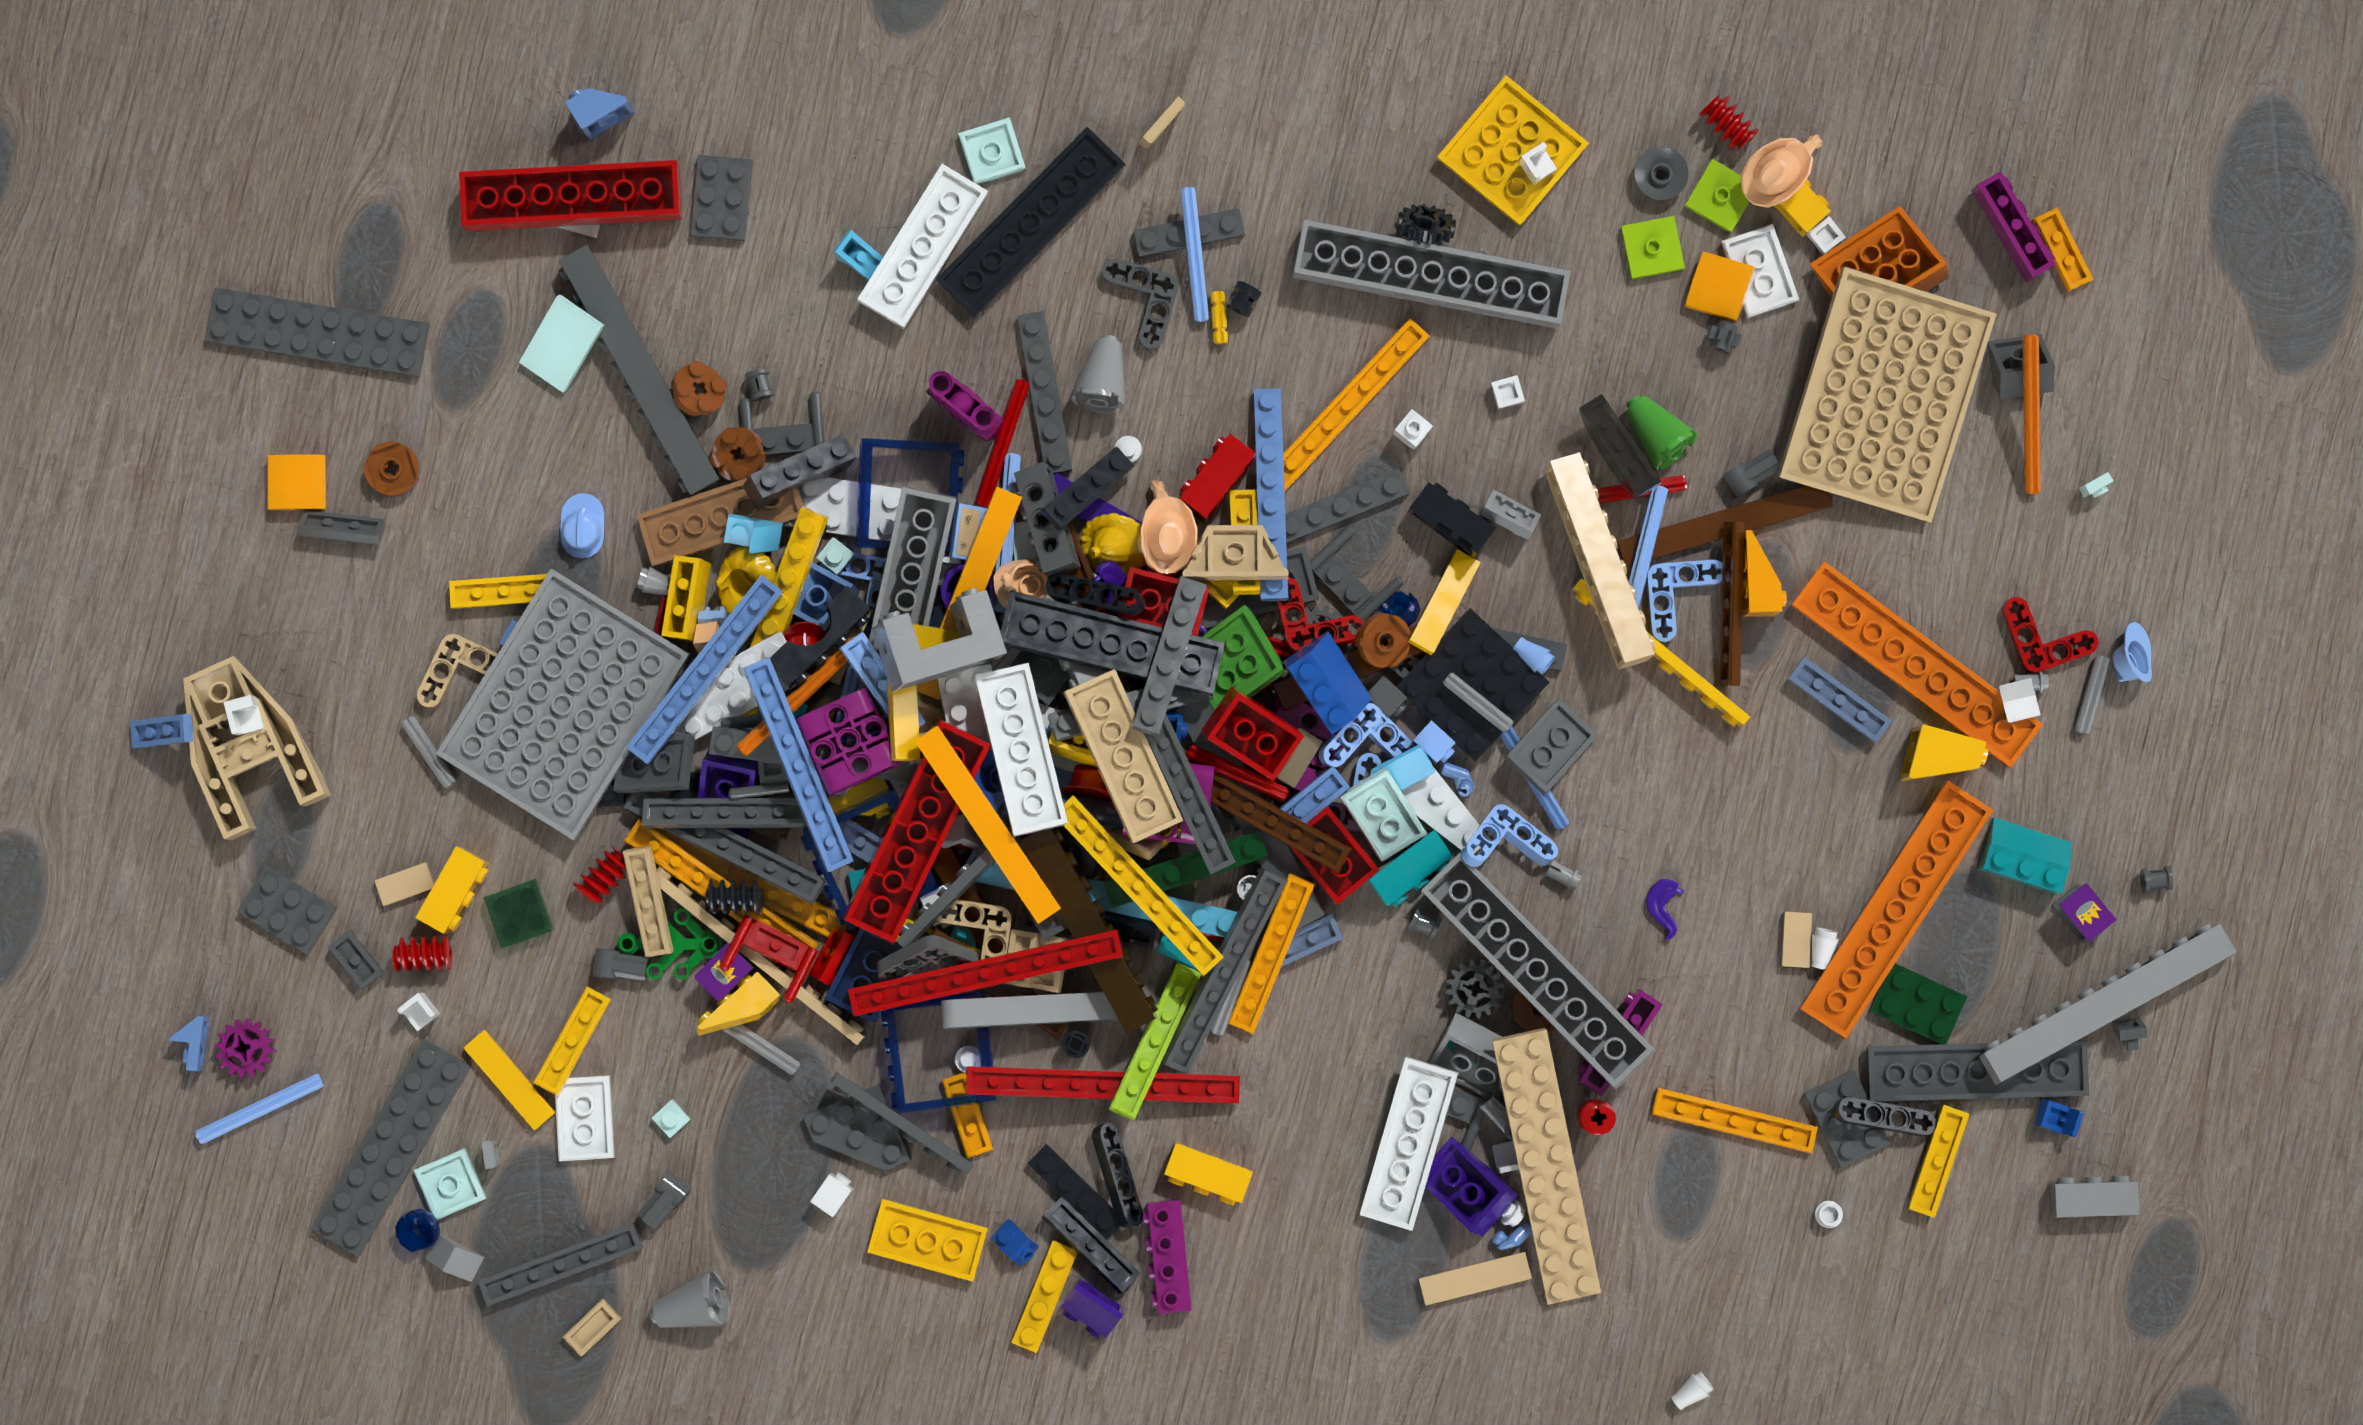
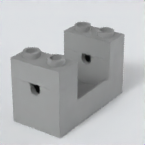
M977 588L964 591L960 596L955 597L956 601L949 606L957 632L959 633V639L920 650L909 613L900 615L899 611L884 615V618L878 620L879 624L872 631L892 692L994 662L1007 653L987 590L978 592Z

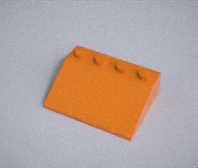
M1898 206L1810 263V267L1831 300L1842 267L1854 269L1925 292L1948 279L1947 262L1901 206Z

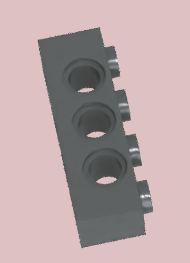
M1042 462L1015 472L1016 482L1013 483L1016 495L1022 497L1023 507L1020 510L1024 521L1029 523L1031 532H1028V538L1032 547H1036L1038 557L1035 558L1039 572L1050 577L1056 573L1066 574L1080 569L1081 565L1069 525L1067 524L1059 532L1050 522L1044 527L1040 526L1042 518L1045 517L1040 511L1059 495L1052 468ZM1037 491H1042L1041 498L1033 502L1034 494ZM1052 541H1057L1056 549L1048 552V545Z

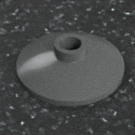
M1655 147L1643 153L1638 159L1634 170L1635 182L1639 190L1645 196L1658 201L1669 200L1679 195L1685 188L1689 175L1685 159L1677 151L1668 147ZM1656 172H1663L1665 179L1658 180L1655 176Z

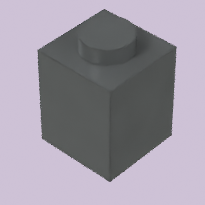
M1384 675L1368 691L1372 698L1369 703L1378 706L1388 718L1391 715L1397 718L1407 707L1403 703L1407 697Z

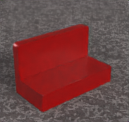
M834 925L808 974L827 985H832L856 936Z

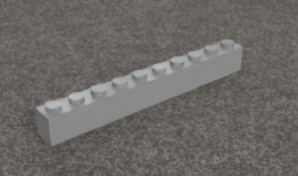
M2210 924L2205 925L2195 931L2197 937L2189 941L2187 937L2171 944L2174 948L2166 954L2163 949L2148 957L2151 962L2141 966L2139 962L2125 969L2127 975L2118 979L2114 975L2101 983L2104 988L2094 992L2093 988H2090L2078 995L2080 1001L2072 1005L2067 1001L2054 1008L2056 1014L2047 1018L2046 1014H2043L2031 1021L2033 1025L2031 1028L2024 1031L2022 1027H2019L2007 1034L2009 1040L2001 1044L1996 1040L1983 1047L1986 1052L1980 1055L1979 1058L1995 1085L2237 953L2222 926L2219 924L2212 928Z

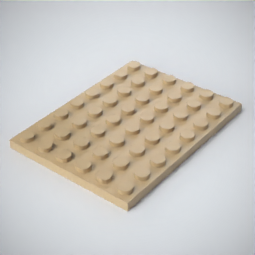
M1842 267L1777 477L1932 523L1997 314L1854 269Z

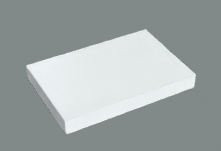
M1773 224L1721 242L1726 258L1755 266L1743 305L1747 319L1799 301Z
M610 1075L568 1078L560 1095H555L559 1161L615 1158Z

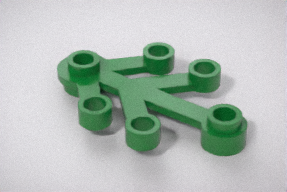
M678 909L674 914V920L680 925H685L697 939H685L668 922L674 952L665 954L656 963L650 964L646 969V974L650 979L657 980L662 977L664 970L684 950H696L685 963L677 964L674 967V976L677 979L685 980L690 976L691 970L705 957L713 958L724 946L723 938L714 931H704L692 918L691 913L687 909ZM684 911L687 913L688 918L685 922L679 921L678 915L680 912ZM632 933L622 934L617 941L618 950L626 955L635 954L639 949H643L642 940ZM625 939L632 941L633 945L630 949L624 948L623 942ZM708 939H712L715 943L714 948L711 950L705 947V942ZM653 966H657L660 970L659 975L656 977L650 974V969ZM681 966L687 969V974L684 977H680L677 973L678 968Z

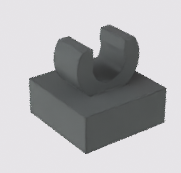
M2140 1018L2112 1021L2113 1032L2120 1041H2123V1045L2127 1046V1051L2139 1050L2138 1039L2147 1038V1027Z

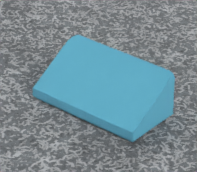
M1420 744L1372 769L1374 774L1386 766L1400 790L1435 773L1430 758Z

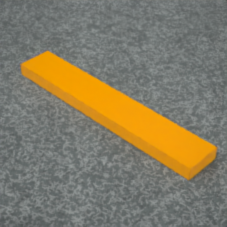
M1292 873L1288 875V881L1279 897L1228 1024L1251 1034L1255 1033L1315 886V883Z
M1658 1087L1651 1111L1653 1115L1811 1154L1818 1129L1816 1126Z

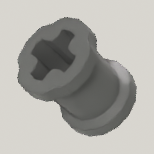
M757 369L745 374L746 379L750 381L752 390L751 401L764 400L775 396L774 391L770 389L767 376L770 373L769 369Z
M2164 866L2161 870L2148 871L2146 868L2141 869L2140 882L2142 891L2147 893L2150 889L2160 888L2172 890L2173 874L2170 866Z
M1416 908L1407 930H1416L1427 935L1428 939L1433 941L1442 919L1430 917L1422 913L1421 909Z

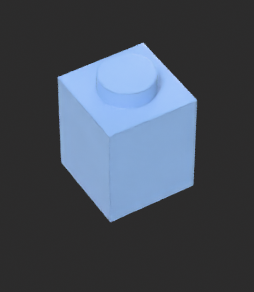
M1432 720L1412 741L1415 746L1420 744L1430 760L1435 764L1439 760L1445 763L1455 752L1451 748L1455 742Z

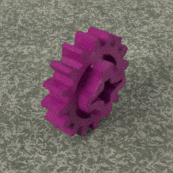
M246 1018L243 1025L242 1021L237 1019L234 1021L235 1027L230 1024L225 1025L227 1033H218V1037L222 1039V1042L216 1043L214 1047L220 1048L221 1052L215 1055V1057L223 1058L224 1061L220 1065L221 1068L230 1067L228 1074L234 1075L239 1071V1078H245L248 1071L250 1077H255L257 1075L256 1069L260 1072H265L266 1067L264 1063H273L269 1054L275 1053L276 1049L270 1048V1044L276 1040L275 1038L267 1037L271 1031L270 1028L261 1030L263 1023L261 1021H257L252 1025V1019ZM247 1030L256 1033L260 1039H254L253 1037H251L250 1033L247 1032ZM234 1035L235 1040L231 1047L228 1048L229 1042ZM244 1044H250V1049L247 1052H241V1047ZM260 1049H263L262 1055L257 1061L256 1056ZM236 1057L240 1059L244 1066L236 1064L231 1058Z

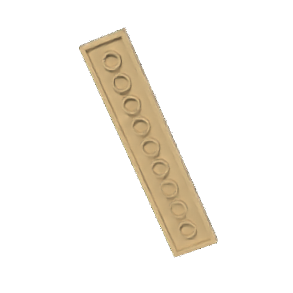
M1541 1028L1491 1039L1546 1302L1549 1305L1601 1293L1547 1029Z

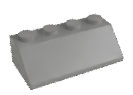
M1455 1013L1429 1063L1459 1072L1456 1083L1482 1097H1485L1493 1090H1496L1503 1097L1491 1040L1502 1036ZM1449 1040L1457 1043V1045H1453V1053L1447 1047ZM1475 1057L1477 1064H1473Z

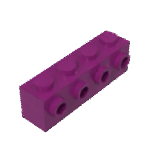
M2001 171L1977 184L1971 190L2026 283L2056 265L2051 250L2044 245L2038 228L2034 223H2031L2024 204L2017 199L2013 192L2012 184L2007 177H2004Z
M1637 989L1635 993L1630 991L1622 1002L1625 1009L1621 1016L1642 1036L1663 1004L1641 989ZM1586 1059L1576 1072L1580 1075L1577 1081L1599 1096H1603L1610 1085Z
M1172 1199L1148 1202V1208L1143 1209L1144 1225H1150L1151 1236L1145 1237L1147 1253H1153V1263L1148 1264L1150 1280H1155L1156 1291H1151L1153 1308L1158 1307L1159 1314L1192 1311L1181 1200Z

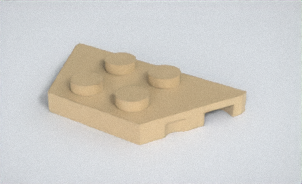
M1208 525L1202 535L1200 544L1197 545L1192 554L1191 561L1183 571V577L1194 581L1288 580V570L1283 566L1278 557V552L1274 545L1271 544L1263 525Z

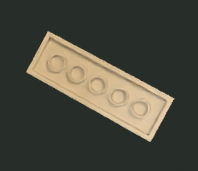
M1113 669L1063 692L1131 843H1136L1183 821L1145 734L1132 729L1136 714L1116 670Z

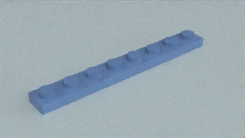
M1281 388L1254 389L1258 525H1263L1271 544L1274 545L1278 552V557L1283 566L1287 568ZM1260 580L1261 602L1288 601V580Z
M760 575L626 748L646 764H649L784 591L764 575Z
M770 657L743 667V672L826 872L853 862V858Z

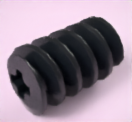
M710 879L705 895L706 912L711 908L713 914H718L720 909H722L724 914H729L731 909H733L735 915H740L743 909L745 915H751L754 909L755 914L761 916L764 908V888L759 889L757 881H753L750 889L747 887L745 880L742 881L740 888H737L735 880H732L728 888L723 879H721L719 886L715 887L714 880Z

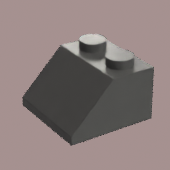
M2037 334L2039 337L2040 394L2054 392L2055 364L2042 335ZM2023 336L1988 341L1987 347L1992 379L1999 398L2012 399L2023 396Z

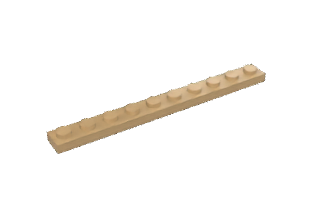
M659 866L656 870L660 888L730 944L736 933L733 931L736 926L725 917L721 920L712 914L711 908L706 912L704 900H701L700 903L691 897L693 892L682 883L678 886L669 880L672 875ZM743 944L741 945L739 952L784 988L788 989L795 975L792 970L786 968L783 971L776 965L777 962L745 947ZM801 985L796 997L853 1043L860 1045L866 1037L861 1033L864 1028L853 1019L847 1022L840 1015L843 1011L832 1002H829L828 1005L819 999L821 994L812 986L808 985L805 988Z

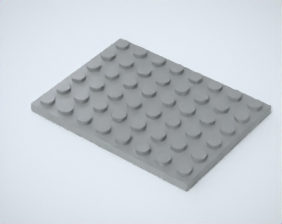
M550 569L436 752V755L570 839L576 840L631 752L626 746L664 699L690 657V654L554 569Z

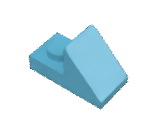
M848 229L833 250L840 262L849 265L867 281L870 280L883 259L878 252L850 229Z
M729 514L724 542L750 547L749 553L778 551L783 523Z

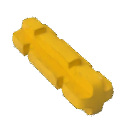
M1214 291L1210 294L1211 304H1213V307H1211L1212 328L1215 330L1213 332V342L1219 345L1226 344L1228 342V332L1225 331L1227 329L1226 306H1224L1225 293L1224 291Z

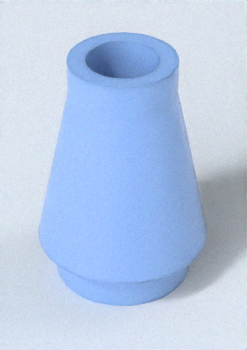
M1523 637L1518 640L1513 648L1534 672L1538 671L1541 674L1547 671L1555 656L1550 654L1551 650L1527 641Z

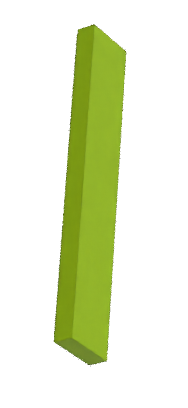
M1179 962L1176 963L1157 1003L1159 1009L1155 1012L1157 1018L1148 1023L1108 1110L1131 1121L1135 1120L1202 975L1200 972Z

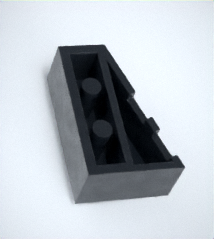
M1428 482L1410 506L1408 512L1462 552L1474 558L1496 527L1483 516L1471 511L1470 507L1460 499L1455 500L1447 495L1448 491L1440 484L1435 483L1433 485Z

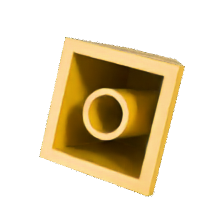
M1924 724L1913 727L1899 780L1909 781L1978 769L1980 765L1985 764L1988 756V749H1985L1986 741Z

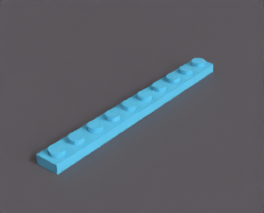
M996 861L976 880V882L1015 890ZM1088 879L1092 890L1089 891L1094 901L1098 899L1105 911L1152 921L1134 901L1112 908L1104 883ZM1169 897L1200 932L1225 937L1238 913L1232 910Z

